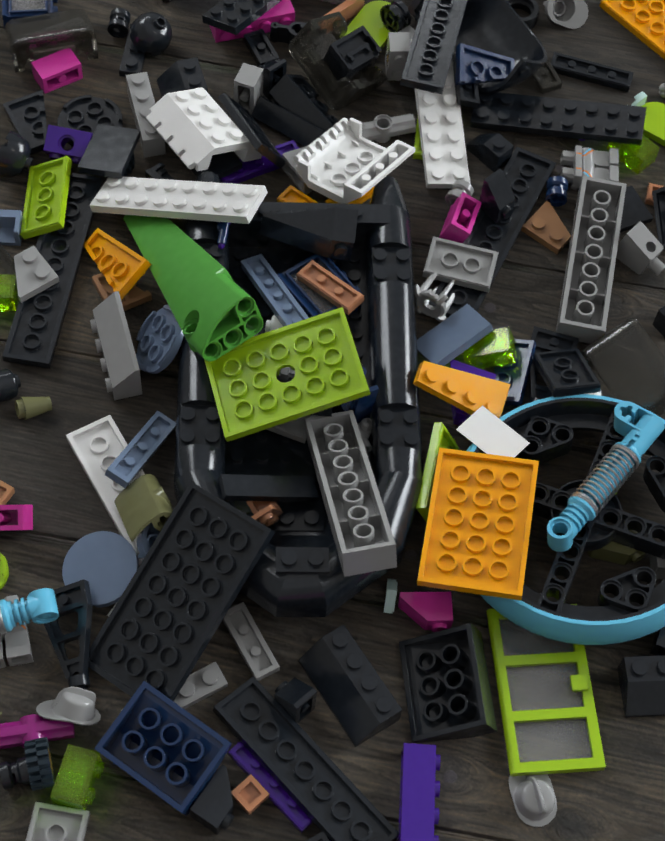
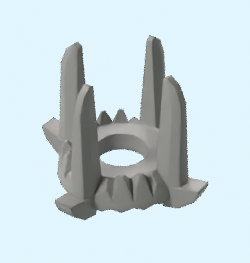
M434 273L420 287L418 284L414 285L415 311L418 314L422 312L443 322L447 319L445 315L455 299V293H452L449 298L447 297L455 281L452 280L438 296V294H435L437 286L433 290H427L437 276V273ZM430 300H431L436 306L430 305V304H429Z

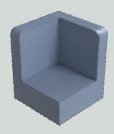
M0 209V245L21 246L22 236L20 232L23 218L21 210Z

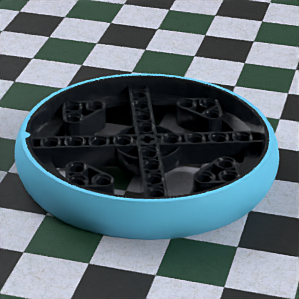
M588 394L562 397L552 396L519 406L499 418L530 443L519 453V458L539 461V464L569 453L573 441V430L604 433L587 476H589L590 472H593L596 465L606 456L604 454L608 453L615 443L621 442L625 438L614 429V409L623 400ZM664 429L646 451L652 456L646 462L643 480L660 509L665 513ZM473 443L467 449L469 452L486 454ZM583 480L571 481L559 489L536 481L535 497H539L542 500L534 499L532 514L547 518L549 521L559 517L565 508L562 509L557 506L567 507L568 499L579 488L580 484L583 483ZM615 494L594 520L588 521L578 532L582 537H574L573 544L567 551L557 552L541 594L523 585L522 600L481 595L489 605L514 624L548 639L580 645H607L641 638L665 627V579L654 587L656 574L649 567H638L605 580L601 584L597 602L599 606L571 605L565 603L584 551L601 549L613 541L665 559V525L622 511L620 501ZM605 522H611L614 525H608ZM629 530H635L638 533L634 534L631 533ZM557 533L556 535L562 536V535H565V534H563V533ZM654 538H658L663 542H657L654 540ZM569 554L572 555L574 558L570 559L565 557L564 555ZM556 576H564L566 580H559ZM639 580H643V581L647 582L648 584H647V585H643V584H640L638 581H639ZM605 593H612L616 597L610 598ZM555 597L558 599V601L552 602L547 598ZM630 602H637L641 606H633Z

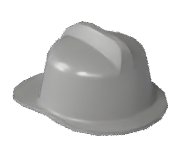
M547 0L543 3L547 17L554 23L566 28H579L588 18V7L584 0Z
M71 686L64 688L59 692L56 699L42 702L36 707V712L39 716L50 720L71 722L79 725H94L101 719L100 713L95 709L96 694L79 687Z
M548 774L509 776V789L518 817L525 824L532 827H542L549 824L556 815L557 800Z

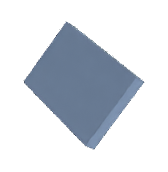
M466 304L417 340V352L427 362L445 366L494 329L485 318L470 305Z

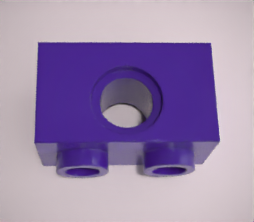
M48 124L43 151L51 159L55 160L69 156L72 163L79 164L93 134L91 132ZM69 141H73V148L69 151H66L65 144Z

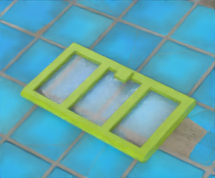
M494 608L488 609L486 612L510 776L604 770L606 765L585 646L556 641L537 635L514 624Z

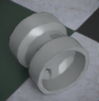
M462 179L456 180L452 185V190L445 196L446 204L451 207L462 192L472 196L474 193L472 185Z

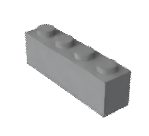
M147 72L126 75L127 93L136 128L140 130L141 136L139 139L144 158L166 154L165 140L146 119V116L151 113L150 108L155 104Z

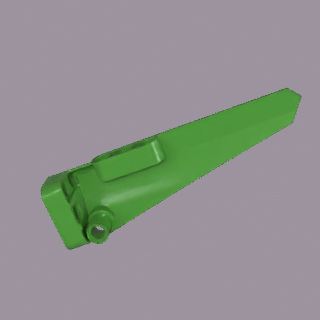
M124 216L123 219L143 257L152 264L149 269L176 318L191 351L198 352L206 361H214L261 331L264 323L255 300L233 281L229 272L172 221L163 217Z

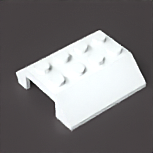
M203 87L167 93L150 108L151 113L146 116L149 123L168 143L177 156L180 157L188 169L195 167L196 171L207 170L212 155L232 151L243 162L261 159L262 155L256 151L244 133Z
M342 118L309 144L306 149H303L294 156L293 159L297 164L295 169L308 188L340 204H347L365 195L415 152V148L397 139L386 149L362 137V122L354 118H350L349 121L347 118Z

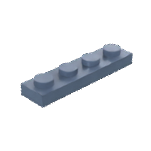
M157 410L107 468L105 476L126 489L175 430L176 422Z

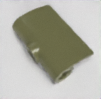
M145 474L134 480L126 489L124 488L114 501L132 542L151 522L158 531H161L173 512L172 504L162 486H160L158 479L152 474Z

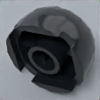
M143 13L130 25V39L134 46L143 53L147 51L152 53L151 56L161 55L171 43V25L166 18L158 13Z
M11 130L5 138L8 142H5L0 148V174L7 177L19 175L23 169L28 170L33 161V158L30 157L31 147L26 138Z

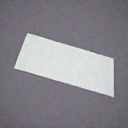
M481 406L456 429L486 454L515 458L530 444L484 406Z

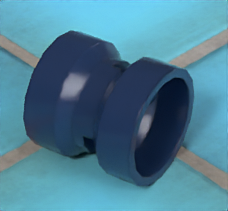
M562 176L550 177L546 184L545 201H549L555 207L563 206L567 203L568 194L566 191L568 190V180Z

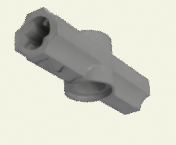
M380 114L375 117L374 121L362 123V137L370 141L375 140L378 143H386L393 136L416 131L413 114L395 117Z

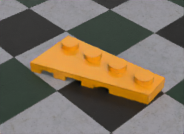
M99 228L93 232L84 245L100 272L105 276L108 284L113 288V291H119L121 300L152 265L147 259Z
M427 361L419 364L413 382L415 386L470 415L481 406H484L498 418L502 415L511 385Z

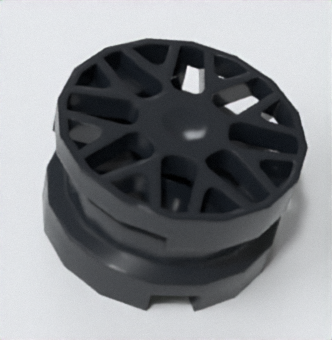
M393 0L391 4H387L380 9L381 20L390 32H399L403 27H407L411 23L410 12L401 0Z

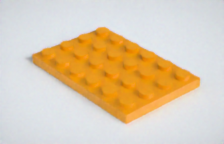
M439 448L417 579L418 586L522 600L539 461Z

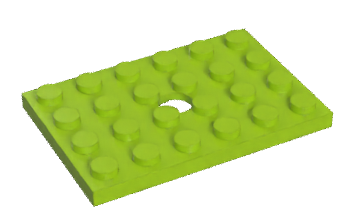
M343 307L251 337L217 360H205L227 442L371 394ZM290 367L292 370H295V376L291 381L286 383L278 381L277 376L282 368Z

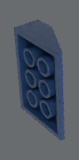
M143 681L94 749L187 816L192 805L212 779L232 743L146 681Z

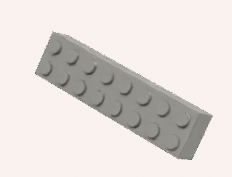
M588 176L582 177L578 190L556 332L579 338V342L600 346L606 332L627 184Z
M353 410L333 413L332 417L315 416L305 418L307 443L344 577L397 567L396 543Z

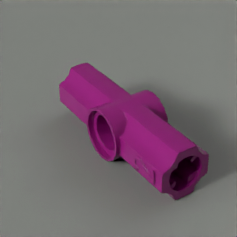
M38 714L26 715L21 717L19 721L0 724V749L17 746L25 748L24 741L47 737L48 742L75 738L74 723L45 719Z

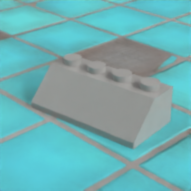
M116 291L93 309L94 319L90 320L92 333H97L98 339H95L97 353L102 352L103 354L100 364L102 372H107L108 378H105L107 392H112L114 400L142 395L140 369L119 291Z

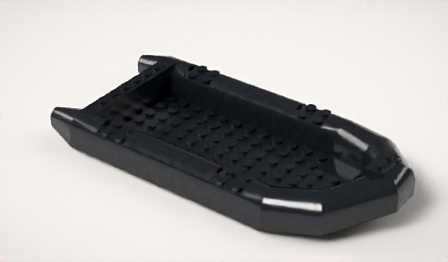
M209 171L199 174L196 181L220 183L218 175ZM388 175L374 186L370 204L262 202L249 224L230 223L227 243L223 249H219L217 245L219 234L217 230L218 222L184 219V233L218 261L229 272L233 281L255 300L264 323L263 328L258 333L260 335L265 333L267 319L271 320L274 313L242 270L240 261L262 254L275 273L278 274L314 255L312 252L260 235L259 228L262 214L284 210L300 212L306 211V208L314 207V210L328 208V205L335 204L358 208L355 244L350 261L333 260L335 265L347 274L350 282L354 286L359 287L364 295L361 309L346 318L361 365L367 370L365 378L368 387L377 385L379 388L370 415L372 429L368 440L372 450L367 453L396 543L398 565L401 563L417 513L416 505L423 477L419 387L413 384L418 370L413 289L411 219L398 181ZM295 281L323 313L335 306L301 281ZM184 336L179 348L174 466V493L177 503L191 481L223 500L218 480L221 474L314 477L319 499L316 502H277L283 513L278 516L279 520L276 523L268 526V528L275 531V534L240 592L275 617L328 616L392 568L344 577L307 439L304 444L265 429L227 442L205 360L198 352L191 351ZM338 405L333 407L332 414L341 412ZM223 500L250 517L254 515L246 501Z

